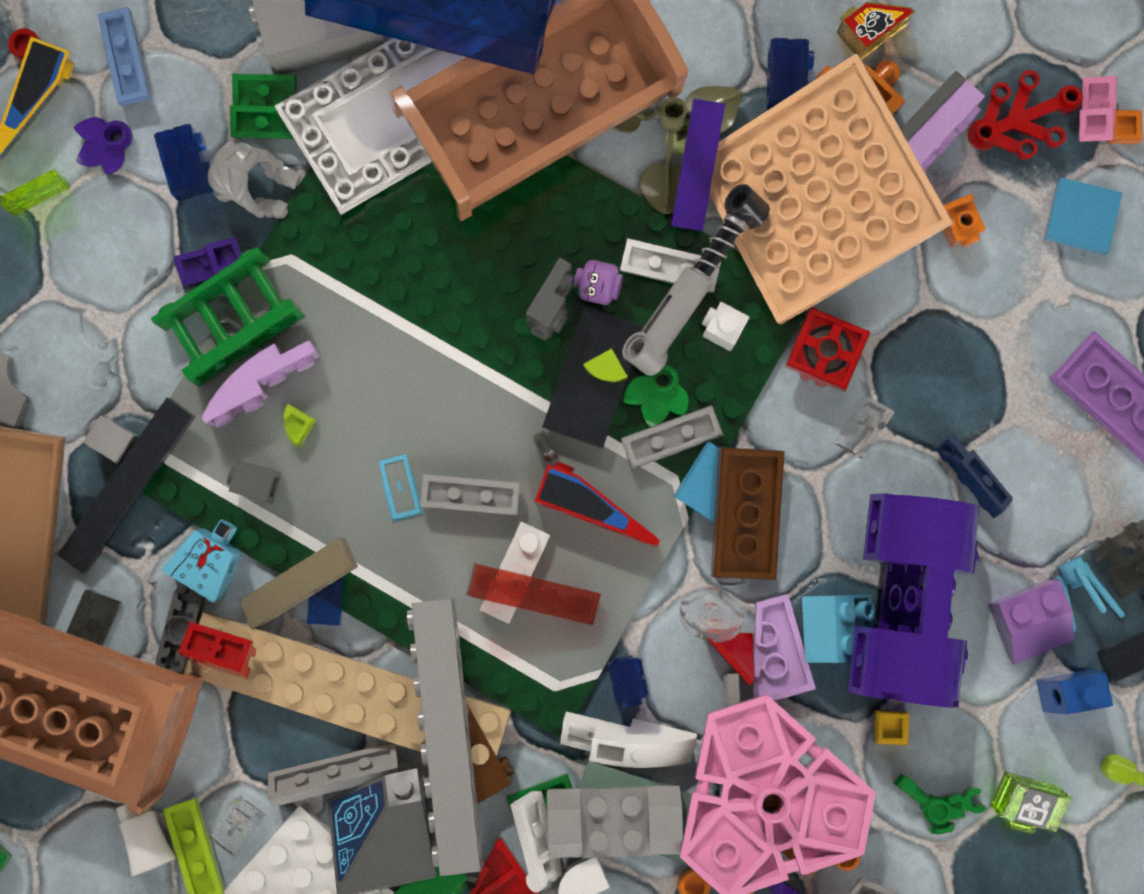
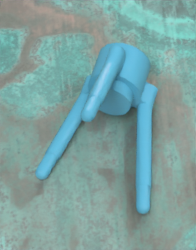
M1081 556L1057 567L1060 575L1054 578L1055 580H1060L1070 606L1071 602L1067 585L1070 584L1072 589L1083 585L1100 612L1105 613L1106 607L1093 588L1094 586L1120 618L1125 616L1116 601L1092 573L1087 562L1084 563ZM1073 615V628H1074V632H1075V631H1076V625H1075L1074 615Z

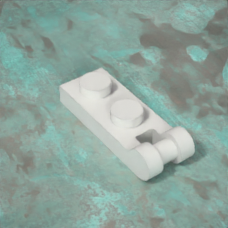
M531 791L510 804L529 873L526 877V883L530 890L537 893L547 886L548 881L554 882L559 879L563 874L560 858H549L547 809L542 791Z

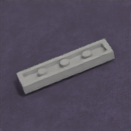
M388 743L268 773V800L271 806L275 807L360 786L384 775L401 772L398 747L394 743Z

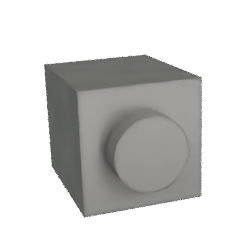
M100 415L98 419H94L87 427L85 432L87 437L83 443L115 463L121 464L139 436L114 420Z

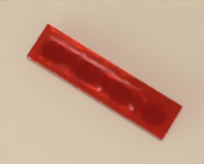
M474 563L466 595L593 625L601 593Z

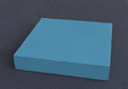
M1060 177L1056 183L1044 240L1102 255L1108 254L1123 192Z
M707 442L673 497L714 524L719 448L711 442Z

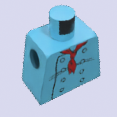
M220 519L212 533L204 528L195 530L161 571L213 603L224 600L242 555L241 550L229 544L237 527L228 521Z

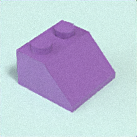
M1045 580L987 603L1013 664L1074 641L1072 609L1060 580Z

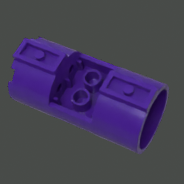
M887 493L870 494L863 560L885 564L878 629L855 626L848 693L881 699L886 697V699L921 705L959 708L962 674H964V668L968 661L967 640L948 638V630L953 622L950 610L952 596L956 591L954 573L974 574L975 566L978 563L979 554L976 536L979 506L966 502L923 496Z

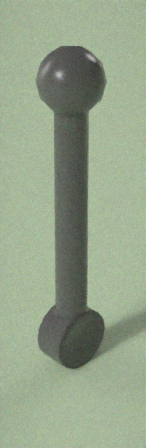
M222 311L218 314L217 318L221 324H228L238 332L243 329L241 325L232 320L228 312ZM267 342L261 346V350H264L273 344Z

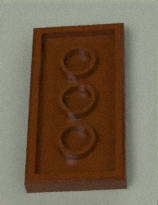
M719 447L711 577L776 580L784 451Z

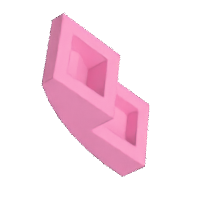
M1118 76L1083 78L1079 142L1113 140Z

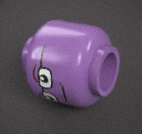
M589 260L585 264L584 269H577L574 287L579 288V296L582 300L608 305L613 299H618L623 275L619 274L617 266L613 264Z

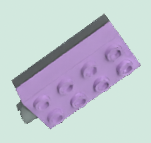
M955 71L901 128L924 171L929 168L930 164L948 148L952 141L966 129L981 111L977 105L985 96L968 80L965 82V78L958 71Z

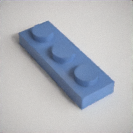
M128 7L97 14L117 103L122 107L151 100L132 11Z

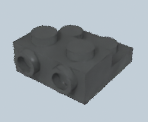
M562 258L558 259L525 313L527 324L531 328L529 332L543 341L550 338L554 331L559 333L568 319L566 316L568 311L566 310L565 298L573 286L571 282L573 276L571 275V264Z

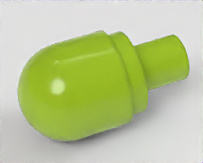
M1109 754L1102 759L1100 767L1106 778L1121 785H1130L1133 782L1144 787V773L1137 770V765L1132 760L1117 754Z

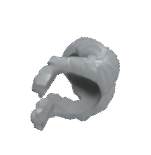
M246 143L224 145L216 153L208 172V182L213 189L214 196L223 202L233 200L258 218H263L264 215L267 218H285L288 213L287 203L281 200L275 201L261 197L252 199L248 190V172L259 162L268 178L274 179L278 184H284L292 189H295L300 184V179L302 178L300 173L285 166L281 160L276 159L268 150L255 148Z

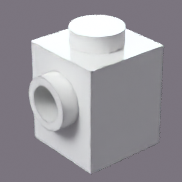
M720 302L717 310L710 307L702 325L707 328L702 337L731 351L749 316Z

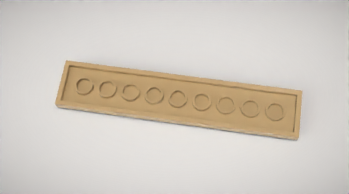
M210 612L202 613L200 625L252 640L254 642L253 646L256 648V656H251L248 666L251 671L248 679L191 661H186L182 672L183 675L192 672L203 676V681L419 752H421V745L426 744L425 730L420 731L418 726V711L422 710L421 697H416L414 678L262 629H251L247 624ZM466 696V703L497 756L512 710ZM476 744L471 748L473 763L480 765L489 759V749L485 745Z

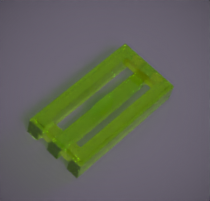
M53 169L0 196V204L4 210L16 216L71 187L67 179Z

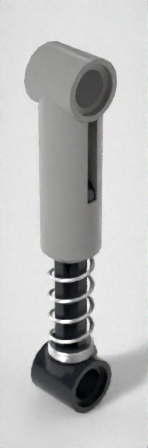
M747 184L738 185L730 191L724 204L727 210L724 217V225L718 226L717 235L709 238L710 245L708 248L702 249L703 255L700 259H695L696 265L689 268L685 267L642 331L634 333L625 342L622 350L623 357L645 375H655L666 364L668 348L711 288L712 284L709 281L712 280L711 274L715 268L720 269L718 264L723 257L727 258L725 254L729 248L735 247L733 242L738 235L741 237V233L745 232L746 229L757 228L767 219L770 211L769 204Z

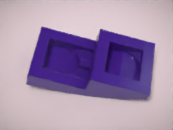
M236 237L205 244L204 249L173 256V262L182 289L204 283L237 261L241 251Z

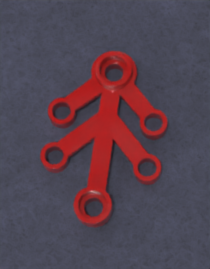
M1027 70L1018 79L1019 88L1007 118L997 122L996 119L1001 104L1010 97L1011 88L1004 82L996 83L989 92L990 101L984 117L971 124L967 133L968 140L974 148L979 150H988L996 146L1016 154L1021 160H1029L1037 152L1036 142L1032 139H1024L1019 142L1003 135V133L1014 130L1043 141L1050 148L1059 147L1066 140V132L1063 128L1056 126L1048 129L1031 121L1057 110L1064 114L1072 113L1081 105L1083 100L1082 93L1077 87L1067 85L1061 88L1054 98L1025 109L1031 91L1040 82L1039 75L1035 71ZM1024 77L1031 78L1033 85H1027L1024 82ZM995 90H1003L1005 97H998ZM1066 93L1072 94L1075 101H1069L1066 98ZM980 129L987 130L989 132V137H982L980 134ZM1051 133H1056L1059 136V142L1051 139ZM1022 145L1029 146L1031 154L1024 153Z

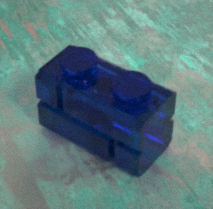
M773 38L770 40L768 46L766 108L768 110L813 82L808 81V70H813L814 51H809V40H789L788 38Z
M184 124L174 127L172 130L167 129L154 134L170 193L177 201H183L196 195L199 196L213 191L208 182V172L212 164L210 161L205 162L202 151L207 150V145L201 131L196 132L191 124Z
M636 655L610 659L607 665L615 701L622 702L623 708L643 704L642 698H646L648 690L646 680L643 677L642 659Z

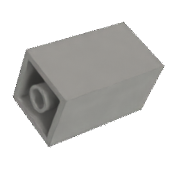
M252 0L253 6H249L253 25H257L260 34L256 39L261 56H265L267 65H273L279 75L370 52L385 43L375 0Z

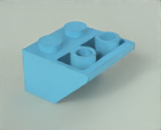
M872 594L802 597L805 662H851L855 626L874 628L875 608Z

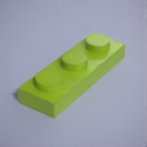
M196 797L164 808V817L188 894H225V886L198 798Z

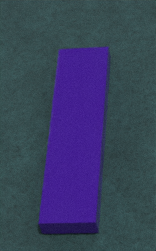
M695 98L692 101L671 227L703 231L725 104Z

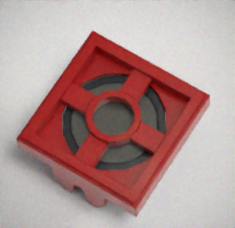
M810 307L785 367L800 373L799 376L805 381L814 380L817 386L826 387L829 385L845 392L868 340L870 331Z

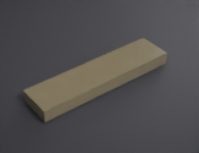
M339 537L240 599V604L250 628L259 629L356 569L358 565L346 538Z

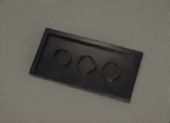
M584 306L542 428L603 449L627 379L618 382L600 380L589 374L583 364L612 349L628 378L632 364L623 357V346L630 336L641 332L644 327Z

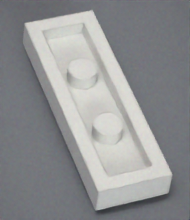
M627 238L620 271L674 284L685 267H694L696 265L695 259H700L701 256ZM716 268L710 276L712 280H709L712 284L708 291L710 293L714 292L719 269Z
M520 523L480 611L510 624L551 535L526 523Z

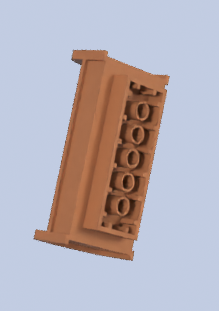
M565 0L411 89L405 91L400 86L389 93L394 114L397 118L403 115L454 197L457 216L460 221H463L472 216V209L661 99L667 96L669 98L676 97L681 94L688 75V68L668 30L649 0Z
M0 609V758L129 805V811L141 815L158 802L164 794L194 714L203 676L192 672L182 675Z

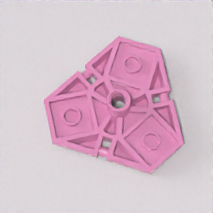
M767 694L707 714L695 774L698 782L696 791L692 790L679 856L719 894H748L789 880L787 874L799 871L801 875H805L862 856L865 852L876 792L826 747L820 748L814 742L816 738ZM806 752L812 757V760L804 767L798 760ZM711 782L722 784L720 795L709 793ZM775 794L780 799L778 808L771 812L764 810L763 800L765 797ZM791 848L794 858L783 861L780 851Z

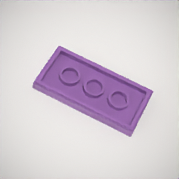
M1093 331L1049 379L1144 463V375L1099 334Z

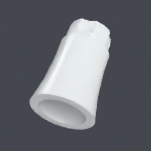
M127 804L116 809L121 822L119 827L129 858L131 877L138 876L177 859L163 834L155 811H151V807L141 815L129 811V805Z

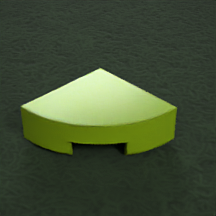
M612 349L583 364L589 374L600 380L618 382L627 379V375Z
M287 404L283 414L285 431L289 440L301 448L317 421Z

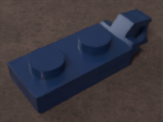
M955 435L944 440L936 448L942 460L949 463V466L956 472L959 481L969 488L977 498L979 505L993 519L1002 514L1013 501V497L974 450L969 452Z

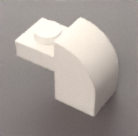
M580 857L570 863L560 877L558 894H597L610 888L609 880L600 859Z

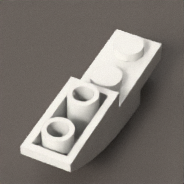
M566 712L560 744L590 751L589 761L620 767L656 768L691 762L697 734L634 718L631 727Z

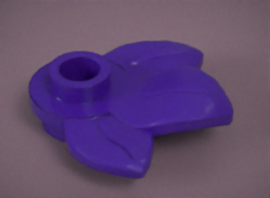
M91 117L74 126L77 134L86 140L77 156L76 162L85 167L101 165L107 175L117 172L125 162V150L131 145L133 140L132 130L126 123L118 120L107 123L99 117ZM117 133H122V138L119 141L114 142V135Z

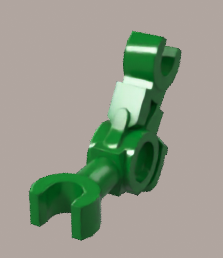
M902 773L893 782L894 785L920 805L919 808L922 810L924 818L931 823L929 832L932 834H944L954 831L955 824L948 821L950 819L964 818V811L979 814L986 810V805L982 803L976 805L971 803V798L974 795L982 793L981 789L971 786L966 788L962 795L959 792H954L943 796H934L932 794L928 795L913 780Z

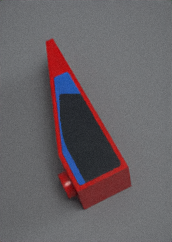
M556 462L555 466L548 464L535 498L536 504L654 547L658 546L660 539L586 480L574 474V467L561 462Z

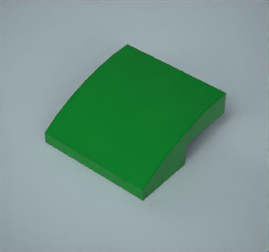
M232 73L233 105H230V137L294 139L276 111L275 105L297 93V75Z

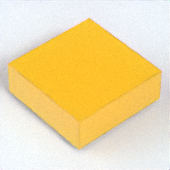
M874 710L873 743L908 745L909 712Z

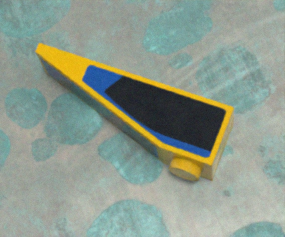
M30 37L0 125V162L61 88L64 78L67 80L71 78L75 62L71 61L72 56L69 51Z

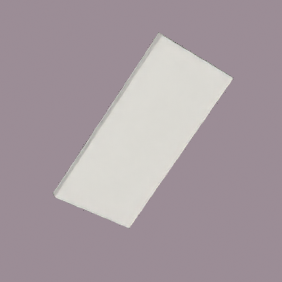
M459 0L275 105L276 111L341 215L431 163L430 158L404 116L402 115L397 118L394 114L389 92L400 86L407 91L518 28V23L503 0Z

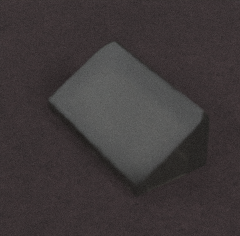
M86 589L66 633L103 646L122 601L93 589Z

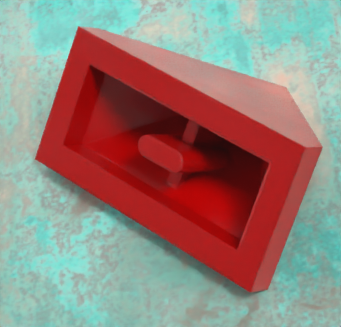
M707 630L702 634L746 684L750 685L754 682L753 633Z

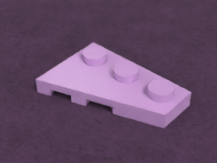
M788 594L755 603L752 698L767 694L776 701L816 689L809 664L805 662V650Z

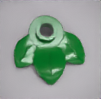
M667 364L655 375L641 376L633 379L624 395L625 404L641 405L643 418L649 427L657 426L663 422L670 411L684 416L688 408L689 399L687 392L678 384L679 377L676 370ZM664 375L668 378V384L660 386L657 384L656 378Z

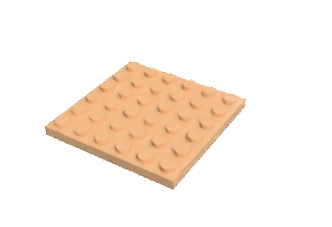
M857 53L718 143L709 195L722 220L724 221L727 211L724 206L727 195L732 189L741 184L750 186L770 207L767 219L760 226L754 229H746L745 232L741 233L742 236L738 235L734 242L778 324H783L954 224Z

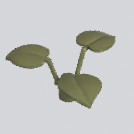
M724 86L701 87L692 91L685 102L680 98L670 97L662 103L661 107L657 106L648 115L646 114L650 111L651 106L613 127V129L619 132L632 133L639 128L641 120L649 121L659 116L660 126L664 130L669 131L665 166L662 164L650 165L645 169L640 178V190L643 197L661 214L669 215L674 210L681 165L671 166L675 131L683 127L685 118H690L693 99L725 104L720 134H722L733 125L743 96L742 91Z

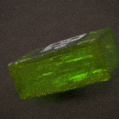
M1005 771L990 806L1001 818L1005 819V826L1008 829L1027 834H1034L1036 827L1057 832L1072 798L1059 786Z

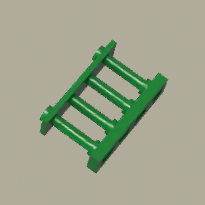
M258 247L243 252L237 261L174 303L162 306L158 313L151 317L152 322L163 330L168 331L172 328L190 358L189 365L183 368L182 372L189 382L198 387L203 386L260 348L263 344L306 317L301 308L290 298L281 300L262 269L263 266L271 261ZM250 275L270 305L269 312L260 318L254 317L235 286ZM225 293L244 324L243 329L233 336H228L209 305L211 301ZM196 311L200 313L217 341L216 347L206 354L201 353L182 322Z

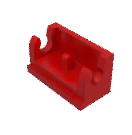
M190 622L178 654L187 661L248 679L251 671L248 666L251 656H256V648L253 646L254 642L252 640Z

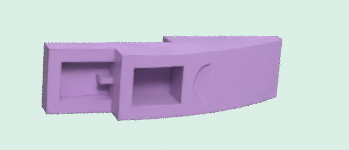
M308 340L282 353L281 349L276 344H273L256 354L238 368L218 389L202 415L204 423L210 426L222 427L231 423L235 419L234 415L244 410L248 413L260 408L263 405L262 401L269 398L264 388L265 385L268 384L270 387L277 385L286 379V374L296 369L298 372L304 371L315 364L314 360L320 357L315 345Z

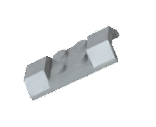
M680 785L547 789L549 858L633 857L680 853L683 843Z

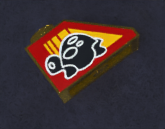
M866 2L858 9L852 6L840 17L841 23L836 33L854 54L857 53L863 59L905 27L915 11L911 7Z

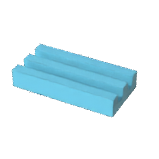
M404 454L378 461L392 522L423 514L413 471L410 470L407 455ZM403 460L415 509L397 514L384 465ZM397 481L399 492L402 493L401 483Z

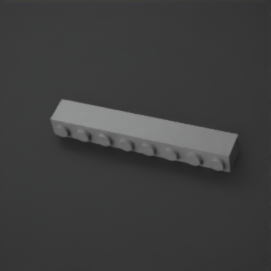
M455 599L411 603L412 610L407 611L409 630H414L415 643L411 644L410 647L411 659L413 664H418L419 677H414V689L416 697H421L422 710L418 711V726L420 731L425 730L426 744L421 745V756L423 764H428L429 778H425V793L427 799L432 798L433 812L428 814L430 832H435L437 844V846L432 847L434 867H439L440 876L481 872L484 867Z

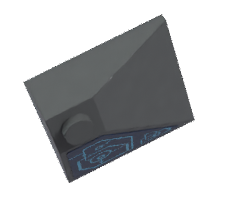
M417 768L384 775L327 799L337 894H360L438 877L437 869L434 867L432 860L433 840L428 822L429 811L425 793V782Z

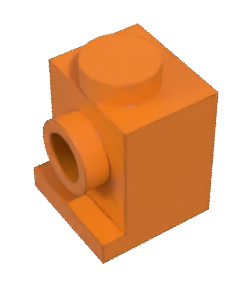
M972 193L944 205L954 223L943 230L950 247L960 243L963 248L980 241L979 235L986 230L973 202L975 198ZM961 217L965 218L968 226L961 223Z

